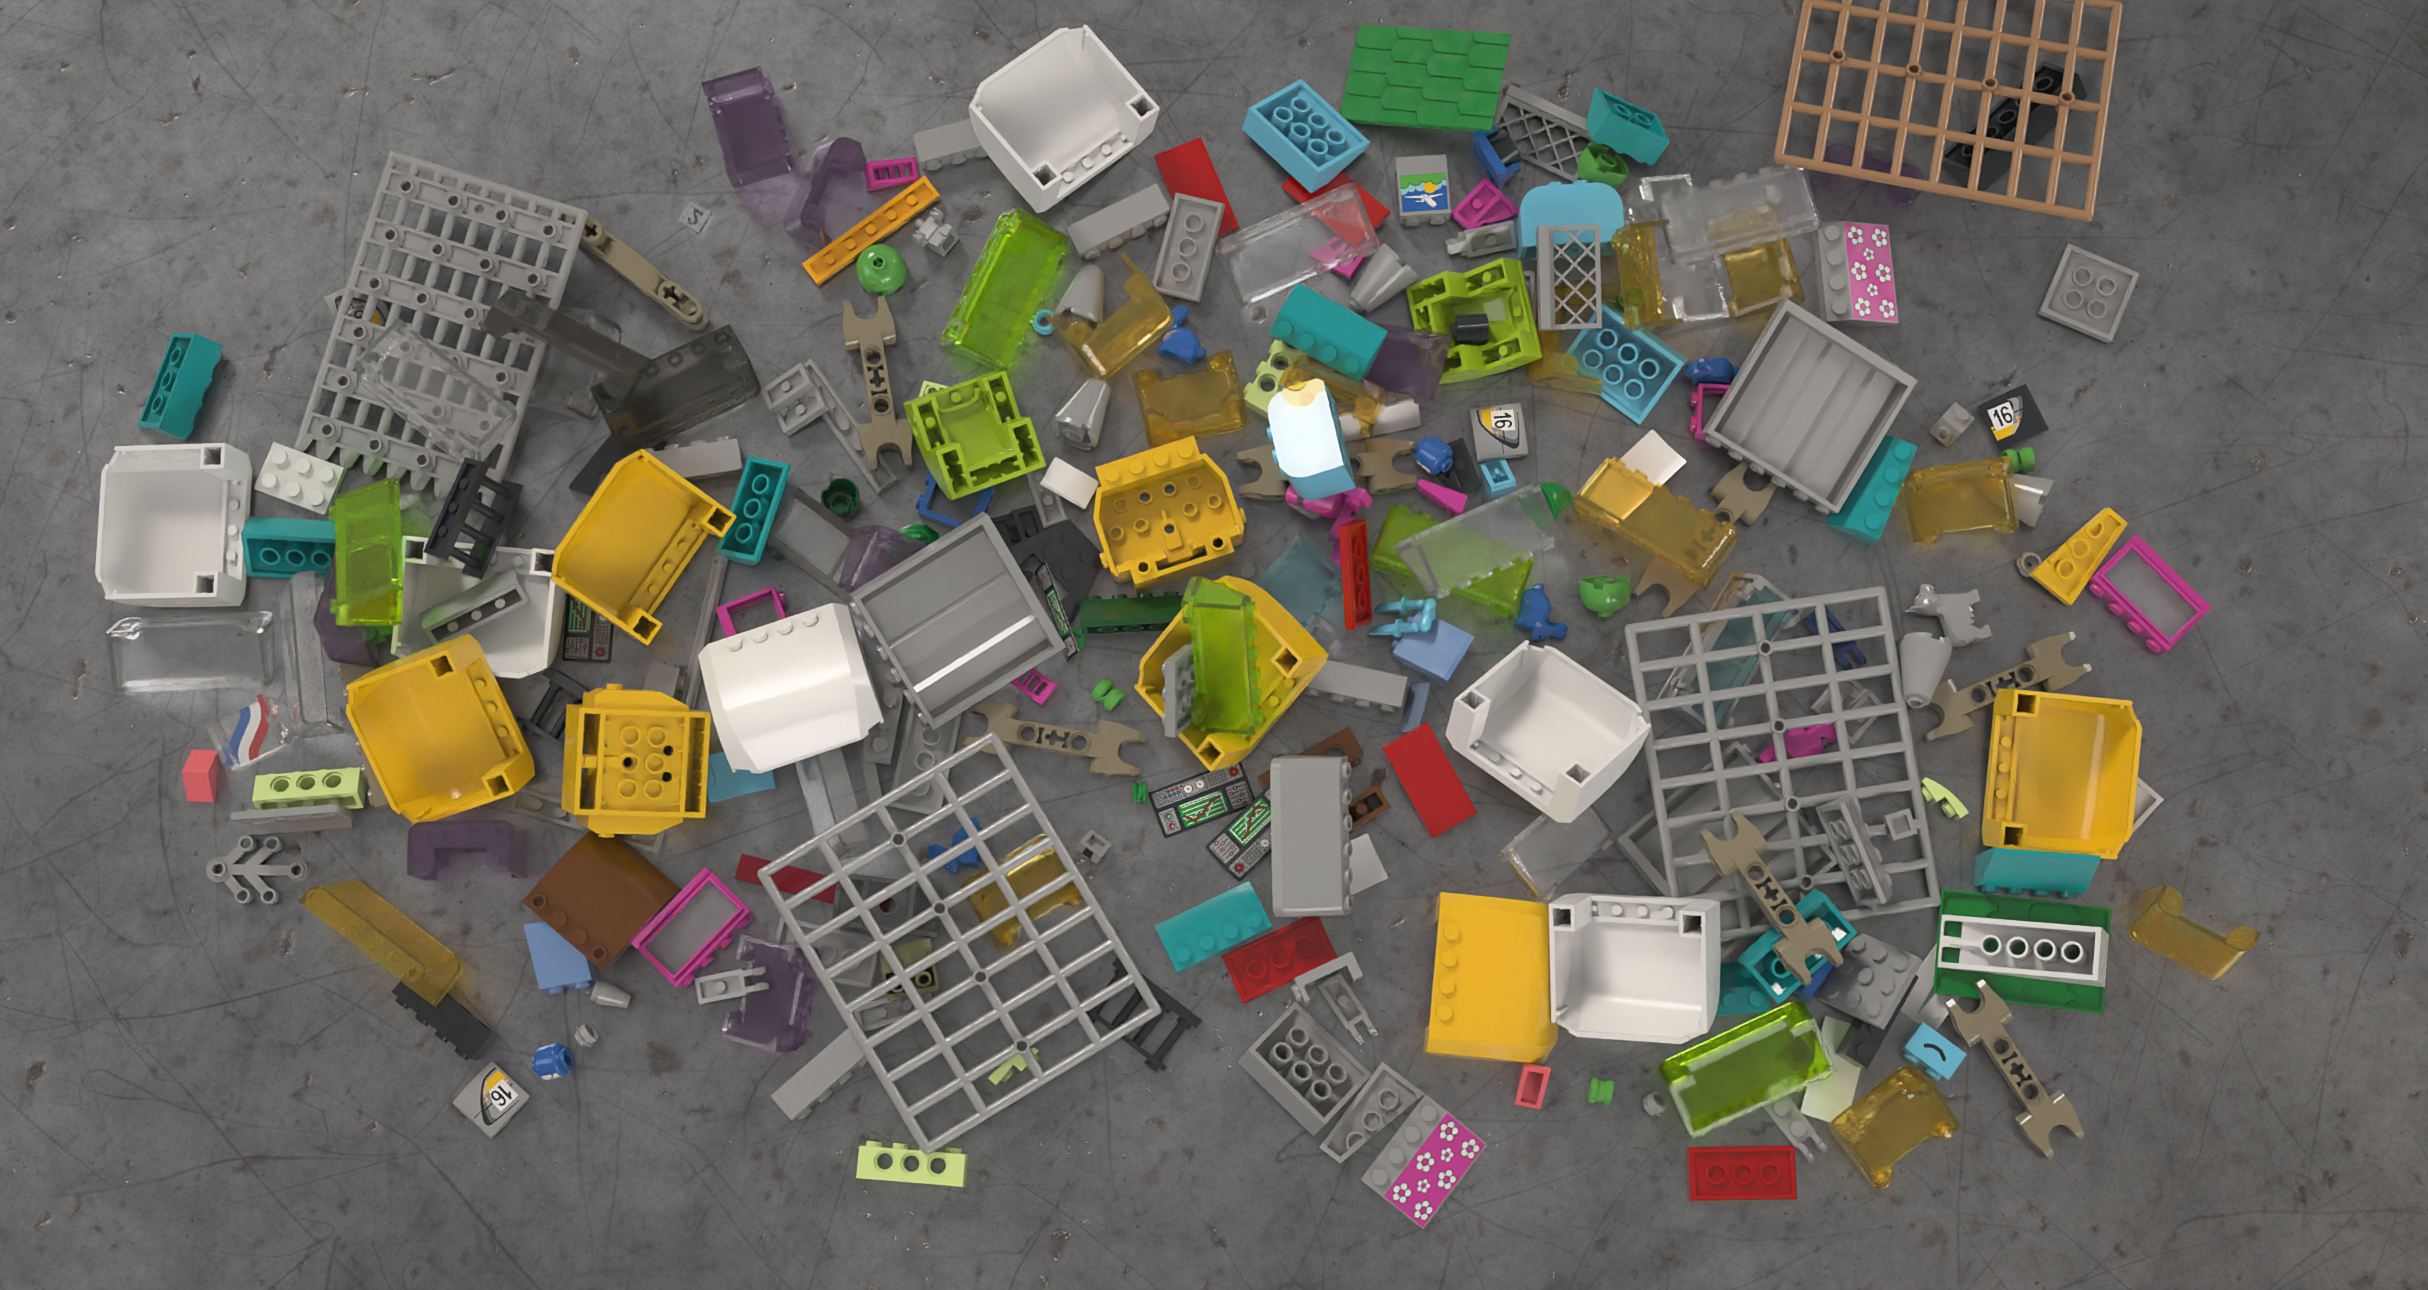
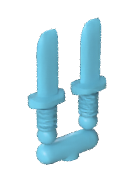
M1405 596L1399 602L1381 603L1376 606L1375 613L1400 612L1401 615H1407L1409 610H1423L1420 623H1404L1403 619H1396L1395 624L1371 627L1368 635L1393 634L1394 637H1401L1402 633L1418 632L1419 630L1427 632L1431 628L1432 621L1436 618L1435 609L1437 602L1433 598H1429L1426 601L1422 599L1410 600L1408 596Z

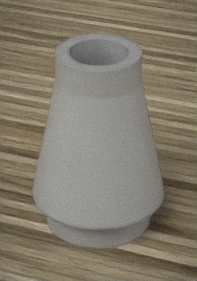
M605 979L604 981L597 980L590 1000L596 1001V1004L617 1006L627 1009L632 993L624 991Z

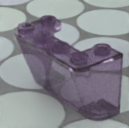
M741 934L736 960L749 961L748 969L766 967V972L762 975L748 976L749 986L765 982L769 984V989L750 992L751 994L742 996L740 1010L725 1013L721 1038L775 1053L795 1051L806 1040L805 1029L811 1014L810 1003L816 988V973L798 943L753 934ZM749 942V949L745 953L746 945ZM813 947L814 950H815V952L817 953L818 957H819L820 960H821V955H820V953H819L818 948H817V947ZM734 1019L733 1029L730 1031V1026Z

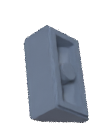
M1413 682L1410 684L1399 727L1400 733L1406 734L1422 724L1431 687L1430 683Z

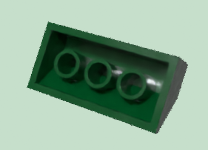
M1170 591L1164 592L1163 596L1154 597L1153 593L1137 594L1138 597L1127 598L1126 594L1112 595V599H1101V596L1098 595L1087 596L1086 600H1080V627L1084 635L1164 631L1185 606L1184 595H1179V592Z

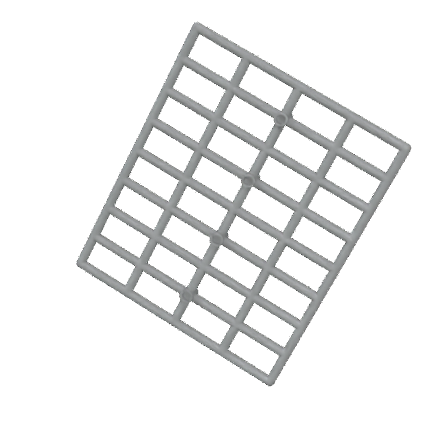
M1883 586L1633 623L1625 626L1624 631L1636 701L1642 710L1641 716L1646 724H1651L1650 711L1702 704L1707 732L1654 740L1651 726L1644 741V748L1670 897L1710 899L1718 902L1736 899L1741 928L1720 931V942L1761 936L1772 927V924L1751 926L1746 897L1752 896L1735 872L1732 873L1734 889L1681 897L1676 868L1711 862L1707 853L1674 858L1669 829L1722 821L1727 842L1736 837L1735 829L1730 819V813L1738 810L1744 817L1779 811L1786 813L1790 839L1767 843L1769 851L1764 854L1787 850L1793 851L1797 876L1794 879L1778 881L1784 891L1799 890L1802 900L1810 893V889L1813 886L1844 882L1846 880L1842 871L1815 876L1807 875L1803 848L1830 844L1826 834L1801 837L1796 811L1799 808L1823 805L1846 795H1852L1859 803L1860 798L1911 790L1916 817L1913 821L1916 829H1918L1923 858L1882 864L1881 866L1884 872L1888 874L1925 868L1930 897L1883 905H1867L1865 908L1841 911L1840 913L1847 921L1936 907L1941 904L1907 706L1903 698L1902 678L1887 594ZM1876 597L1881 626L1829 633L1825 605ZM1814 607L1819 635L1776 642L1766 640L1762 614ZM1752 617L1756 640L1754 645L1704 652L1699 624ZM1689 626L1693 654L1640 662L1636 638L1637 633ZM1883 636L1888 664L1836 672L1832 643ZM1821 645L1826 674L1773 681L1769 658L1771 653ZM1747 656L1759 658L1762 684L1710 691L1706 663ZM1689 665L1696 666L1700 693L1647 701L1643 672ZM1890 674L1895 703L1843 711L1838 682ZM1828 684L1832 713L1787 720L1780 718L1776 692ZM1765 694L1769 721L1767 723L1717 730L1713 708L1714 701ZM1897 713L1902 741L1850 749L1845 721ZM1835 723L1839 751L1787 759L1783 738L1785 730ZM1766 733L1772 735L1777 761L1724 769L1719 741ZM1709 742L1714 771L1667 779L1660 778L1656 755L1657 750ZM1904 752L1909 780L1857 788L1852 760ZM1842 762L1846 790L1800 798L1793 795L1789 770ZM1779 771L1783 798L1780 801L1731 808L1726 780ZM1716 782L1720 805L1719 811L1667 819L1663 790ZM1884 824L1869 826L1871 837L1887 834Z
M991 731L759 869L757 872L760 881L924 1154L932 1153L1161 1013L1159 1003L995 731ZM992 744L1006 769L957 797L943 772ZM934 778L946 797L948 804L905 830L900 831L886 806ZM1012 778L1026 804L978 832L964 806ZM877 812L891 838L842 866L828 841ZM1032 812L1046 838L999 866L984 841ZM955 813L969 838L921 866L906 841L950 814ZM819 847L834 872L785 901L770 875ZM897 847L912 872L863 901L848 875ZM975 847L990 872L941 900L927 875ZM1053 847L1067 872L1019 900L1005 874ZM840 881L854 907L805 935L791 909ZM918 881L932 906L884 935L869 909ZM996 881L1010 906L966 933L961 934L948 909ZM1073 881L1088 906L1039 934L1025 909ZM860 915L875 941L826 969L811 944ZM1016 915L1030 941L987 967L982 968L968 943ZM1094 915L1108 940L1060 969L1045 943ZM939 916L952 941L904 969L890 944L932 918ZM1036 949L1051 975L1002 1003L989 981V977ZM1114 949L1128 975L1080 1003L1066 977ZM881 950L895 975L846 1004L832 978ZM959 950L973 975L929 1002L924 1003L910 978ZM1057 983L1071 1009L1029 1035L1022 1036L1008 1012ZM1134 983L1149 1008L1101 1037L1086 1012ZM901 984L915 1010L867 1038L852 1013ZM977 984L980 985L994 1009L945 1038L931 1012ZM1000 1018L1014 1043L966 1072L951 1047ZM1077 1018L1092 1043L1044 1072L1032 1053L1030 1046ZM922 1019L936 1044L888 1073L873 1047ZM942 1053L957 1078L908 1107L894 1081ZM1021 1054L1035 1078L986 1107L972 1081L1014 1055ZM963 1087L977 1113L933 1140L928 1141L914 1116Z

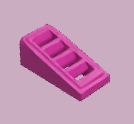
M915 157L866 162L863 167L867 191L914 184L919 180ZM908 165L910 177H905L903 166ZM894 167L898 169L899 178H895ZM884 169H887L889 179H885ZM873 171H877L878 180H875Z
M1419 479L1416 487L1418 492L1460 519L1468 497L1466 494Z
M1034 667L1029 670L1031 674L1023 684L1019 681L1024 674L1010 682L1041 707L1044 706L1058 688L1057 684ZM1035 677H1037L1039 680L1032 687V689L1029 690L1027 688L1028 685L1032 682V680ZM1043 683H1045L1047 686L1040 693V695L1037 696L1035 692Z

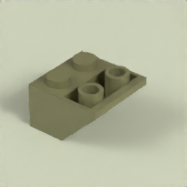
M930 938L891 946L904 969L935 951L933 940ZM879 950L883 980L886 981L895 974L883 953ZM937 963L910 978L919 994L940 990ZM901 984L886 993L887 1001L908 997Z

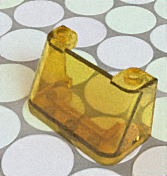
M1764 200L1708 221L1710 227L1707 230L1708 238L1712 244H1716L1721 248L1733 290L1730 301H1728V308L1732 316L1735 315L1736 318L1740 319L1773 311L1785 299H1789L1795 304L1805 301L1784 223L1776 206Z
M1231 349L1216 352L1210 356L1207 361L1208 369L1159 380L1157 373L1151 369L1131 372L1149 446L1156 448L1193 435L1195 440L1236 431L1246 425L1247 414L1244 395Z
M1300 355L1289 364L1280 378L1277 393L1282 392L1283 389L1300 391L1307 385L1308 381L1316 378L1326 382L1333 396L1355 405L1353 418L1357 419L1360 423V435L1372 439L1388 400L1387 392L1383 387L1366 379L1358 382L1308 355Z
M2010 456L1918 468L1910 471L1902 483L1913 543L1932 544L1937 541L1936 538L1940 537L1942 533L1993 526V530L1999 531V534H2009L2019 527L2014 469Z
M1045 833L1034 837L996 861L997 864L1000 866L1045 839ZM1050 847L1005 874V877L1018 899L1021 900L1066 873L1067 870L1054 848ZM986 867L970 877L961 885L960 889L990 872ZM996 881L966 898L981 923L1010 906ZM1071 881L1026 908L1025 911L1031 921L1060 903H1063L1065 906L1070 905L1074 907L1079 905L1084 899L1074 882ZM1015 915L987 933L998 951L1003 948L1008 949L1017 942V937L1019 936L1017 930L1023 926Z
M2166 884L2146 889L2129 923L2128 932L2131 939L2208 979L2216 980L2226 976L2254 948L2260 937V932L2245 925L2233 928L2228 936L2222 937L2179 915L2184 901L2181 893Z
M1904 1066L1896 1070L1836 1116L1829 1124V1130L1869 1184L1877 1191L1891 1184L1894 1178L1891 1166L1930 1136L1937 1140H1947L1961 1128V1125L1933 1080L1913 1066Z

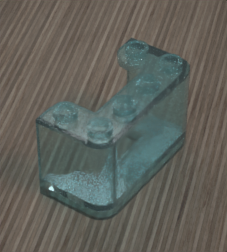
M1300 531L1292 539L1293 543L1288 549L1285 548L1282 555L1254 584L1269 593L1306 629L1309 625L1306 621L1312 615L1317 617L1327 607L1324 603L1330 597L1335 599L1343 591L1341 568Z

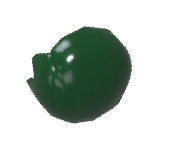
M845 477L831 479L828 487L822 490L821 493L822 509L828 516L838 520L852 516L859 507V489L853 481Z

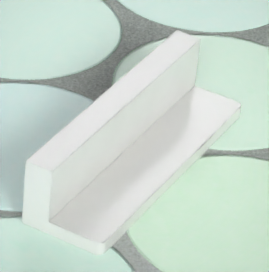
M1413 387L1336 404L1345 442L1421 426L1418 400Z

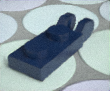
M1825 605L1829 633L1846 631ZM1814 610L1802 621L1815 636L1819 635ZM1855 640L1831 644L1834 660H1837L1844 671L1854 669L1852 664L1843 655L1848 650L1857 663L1860 665L1867 663L1866 657L1856 646Z

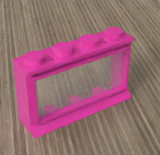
M2137 534L2130 538L2087 582L2094 595L2099 598L2102 597L2109 604V609L2115 615H2121L2128 622L2127 626L2132 632L2140 634L2146 640V645L2153 652H2159L2161 655L2169 651L2212 608Z
M704 867L640 932L631 944L675 987L680 989L684 986L686 988L696 978V971L701 966L706 968L715 959L713 954L719 948L724 949L732 942L734 932L738 928L743 930L752 921L750 916L754 912L710 869Z

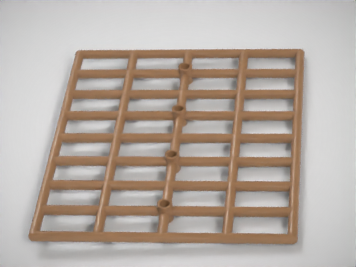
M1803 0L1774 154V161L1776 163L2087 222L2093 220L2123 10L2121 2L2114 0H2056L2074 4L2067 45L2040 40L2046 0H2036L2030 38L2002 33L2007 0H1997L1992 31L1965 26L1969 0H1958L1954 24L1927 19L1930 0H1919L1917 17L1889 12L1891 0H1881L1879 10L1853 6L1852 0H1842V3L1825 0ZM2084 6L2112 11L2106 51L2078 47ZM1812 9L1839 13L1834 47L1830 54L1805 50ZM1849 16L1877 20L1870 61L1845 57L1846 54L1843 50ZM1887 22L1915 27L1909 64L1906 68L1880 64ZM1925 29L1953 34L1946 75L1924 72L1919 65ZM1963 36L1990 41L1983 82L1956 77ZM2001 43L2028 48L2022 89L1998 85L1995 76ZM2039 50L2066 55L2062 89L2059 96L2033 92ZM2077 57L2105 62L2099 104L2076 100L2075 95L2072 93ZM1802 60L1827 64L1829 75L1823 107L1795 102ZM1842 67L1868 72L1861 114L1833 109L1839 72L1842 70ZM1878 74L1903 78L1905 89L1899 121L1871 116ZM1918 81L1944 86L1937 128L1909 123L1915 86ZM1954 88L1979 92L1981 105L1976 135L1948 130ZM1994 95L2021 100L2014 142L1986 137L1991 102ZM2031 102L2055 106L2058 117L2053 149L2025 144ZM2070 109L2097 114L2092 156L2063 151ZM1793 112L1821 117L1813 159L1785 154ZM1831 119L1859 124L1852 167L1823 161ZM1869 126L1897 131L1890 174L1862 169ZM1907 133L1936 138L1929 181L1900 176ZM1946 140L1974 145L1967 188L1939 183ZM1984 147L2013 152L2006 195L1978 190ZM2023 155L2051 160L2045 203L2017 198ZM2062 162L2090 167L2084 210L2055 205Z

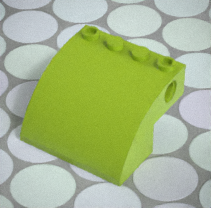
M1500 258L1466 273L1444 271L1406 287L1427 385L1481 378L1522 366L1543 357L1521 260ZM1487 313L1488 343L1485 345L1472 346L1461 344L1457 346L1456 339H1451L1450 324L1455 323L1456 315Z
M995 370L903 403L911 429L926 465L940 489L950 500H955L1046 466L1031 418L1020 416L1006 371Z

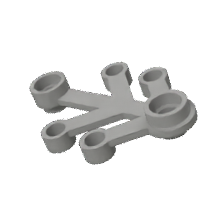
M247 835L240 837L238 846L226 857H214L206 867L207 876L214 882H224L234 893L235 900L241 904L249 903L252 900L253 894L249 889L243 888L233 875H243L261 894L262 902L271 905L278 901L279 894L276 890L271 889L260 876H289L294 881L303 882L311 874L310 866L300 860L293 861L290 865H260L273 852H278L281 849L282 841L275 836L267 837L264 841V846L244 865L235 863L245 852H250L256 847L255 839ZM246 839L251 841V845L248 848L243 846ZM275 839L277 841V845L275 848L271 849L269 847V843L271 840ZM218 865L223 867V871L220 874H217L215 871ZM296 866L301 867L299 875H295L293 872ZM246 891L247 898L242 901L240 899L241 892ZM268 892L273 893V899L270 901L266 900Z

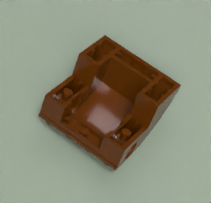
M590 830L555 863L522 902L603 971L610 969L640 932L682 889L618 834H614V837H598V833Z

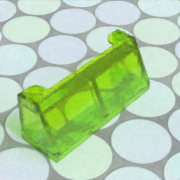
M387 478L334 496V507L329 506V522H334L336 579V598H330V614H336V625L402 626L403 566L399 478Z

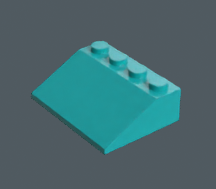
M1991 848L1975 856L1974 887L1982 888V892L1998 893V889H2007L2008 894L2024 895V891H2034V896L2050 897L2051 893H2061V898L2076 899L2077 895L2086 892L2100 863L2101 856Z

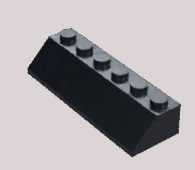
M2043 61L2035 71L2033 92L2059 96L2062 89L2064 68ZM2074 73L2072 93L2075 95L2076 100L2083 101L2088 95L2079 74ZM2024 79L2015 88L2022 89ZM2004 97L1990 110L1986 137L2014 142L2021 100ZM2031 102L2025 144L2034 146L2056 126L2058 113L2055 111V106ZM1978 121L1965 133L1976 135ZM1954 142L1944 151L1942 167L1963 188H1967L1974 145ZM1984 147L1978 185L1979 191L1988 189L1993 182L2010 168L2013 152Z

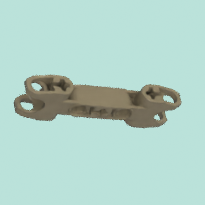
M562 214L561 221L566 222L567 215ZM588 214L580 244L592 254L598 256L650 299L663 306L670 315L692 331L702 332L709 324V319L700 302L677 283L671 281L665 274L623 241L606 231L598 221ZM572 217L568 223L574 225L576 218ZM703 315V321L699 325H692L689 323H696L697 320Z
M885 296L878 297V313L868 320L858 318L852 309L850 301H843L842 333L846 351L855 349L860 351L871 423L858 425L861 451L868 465L869 473L877 472V455L885 449L897 451L902 458L904 468L912 467L911 448L913 437L908 418L895 420L883 347L884 345L896 344L894 320ZM876 356L880 361L876 364H871L867 361V358ZM878 374V381L881 385L879 388L874 384V375ZM879 404H883L888 410L879 413L874 408Z
M1391 438L1367 440L1365 442L1366 453L1348 454L1350 464L1354 463L1359 467V470L1353 473L1354 481H1368V492L1370 494H1391L1416 487L1417 476L1398 473L1392 465L1395 458L1414 453V442ZM1262 445L1237 452V463L1253 465L1261 471V477L1257 482L1239 486V497L1263 501L1285 499L1290 482L1286 476H1282L1279 465H1276L1272 456V450L1275 449L1274 445Z
M1743 460L1737 467L1728 472L1710 493L1721 503L1675 558L1670 562L1659 553L1645 570L1638 586L1633 591L1632 595L1638 598L1649 588L1663 590L1667 596V604L1659 616L1661 619L1668 618L1675 611L1683 607L1700 587L1690 578V575L1738 518L1751 526L1767 507L1772 494L1778 487V485L1771 482L1761 491L1753 492L1747 489L1743 482V476L1750 463L1746 460ZM1715 516H1724L1727 519V525L1721 526L1717 524ZM1710 530L1714 532L1708 542L1705 544L1701 542L1702 538ZM1683 554L1693 555L1695 563L1692 565L1685 563Z
M2075 632L2049 636L2025 647L2031 660L1960 691L1953 678L1938 684L1930 703L1925 706L1934 708L1939 714L1940 721L1935 729L1923 735L1926 742L1952 737L1974 727L1975 724L1969 713L1994 703L1998 692L1997 684H2002L2009 680L2010 685L2003 689L2024 690L2042 682L2046 692L2053 693L2067 687L2082 675L2092 671L2090 664L2072 667L2062 660V648L2065 644L2077 638ZM2020 670L2028 674V682L2020 680L2018 675ZM1972 691H1978L1981 694V703H1977L1972 699Z
M995 701L978 702L968 708L969 712L987 718L989 727L986 733L980 737H962L961 745L964 747L989 732L995 731L1009 754L1012 746L1087 758L1091 759L1089 772L1092 774L1107 777H1139L1140 768L1122 762L1119 758V750L1127 742H1145L1146 733L1132 729L1121 723L1102 720L1098 721L1096 733L1017 720L1018 706ZM1024 730H1034L1035 737L1031 741H1024L1021 738ZM1053 734H1057L1058 739L1066 741L1065 736L1069 735L1067 739L1068 748H1064V742L1056 741L1054 745H1051L1047 738H1052ZM1077 738H1083L1087 741L1084 749L1076 750L1072 747L1073 741ZM992 744L979 751L987 756L999 757Z
M1738 810L1730 813L1732 825L1737 833L1733 840L1727 842L1720 841L1707 829L1701 831L1699 837L1706 849L1711 864L1719 875L1725 878L1735 872L1750 895L1782 938V940L1772 945L1777 958L1784 968L1806 987L1813 980L1805 964V959L1813 954L1822 955L1836 968L1843 964L1844 960L1836 946L1832 933L1819 917L1809 923H1806L1787 894L1759 857L1769 851L1765 839L1753 824ZM1756 871L1762 875V878L1760 880H1752L1748 874ZM1766 894H1768L1770 897L1775 895V901H1773L1771 898L1766 900ZM1788 915L1793 919V922L1784 924L1779 920V917Z
M1979 979L1974 984L1981 1002L1975 1012L1965 1013L1950 998L1944 1002L1954 1029L1968 1048L1979 1041L1981 1042L2025 1109L2024 1113L2014 1118L2024 1136L2049 1160L2055 1156L2048 1140L2049 1132L2054 1126L2064 1125L2079 1140L2086 1135L2074 1107L2065 1094L2058 1090L2050 1096L2047 1095L2016 1045L2003 1028L2004 1025L2014 1020L2012 1013L2003 999L1983 979ZM2002 1039L2005 1043V1049L2001 1053H1996L1994 1043ZM2012 1063L2019 1065L2016 1070L2025 1079L2020 1080L2018 1075L2009 1072L2012 1070ZM2032 1084L2035 1093L2031 1098H2026L2023 1090L2027 1085Z

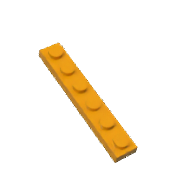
M923 176L802 263L804 269L819 286L858 258L863 250L871 245H876L940 199V194L926 176Z

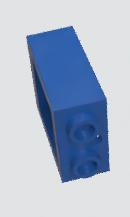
M929 472L925 485L928 486L925 495H920L916 503L917 513L924 520L954 530L964 523L928 510L938 486L931 472ZM993 486L979 490L981 492L970 519L981 512L988 513L996 493Z

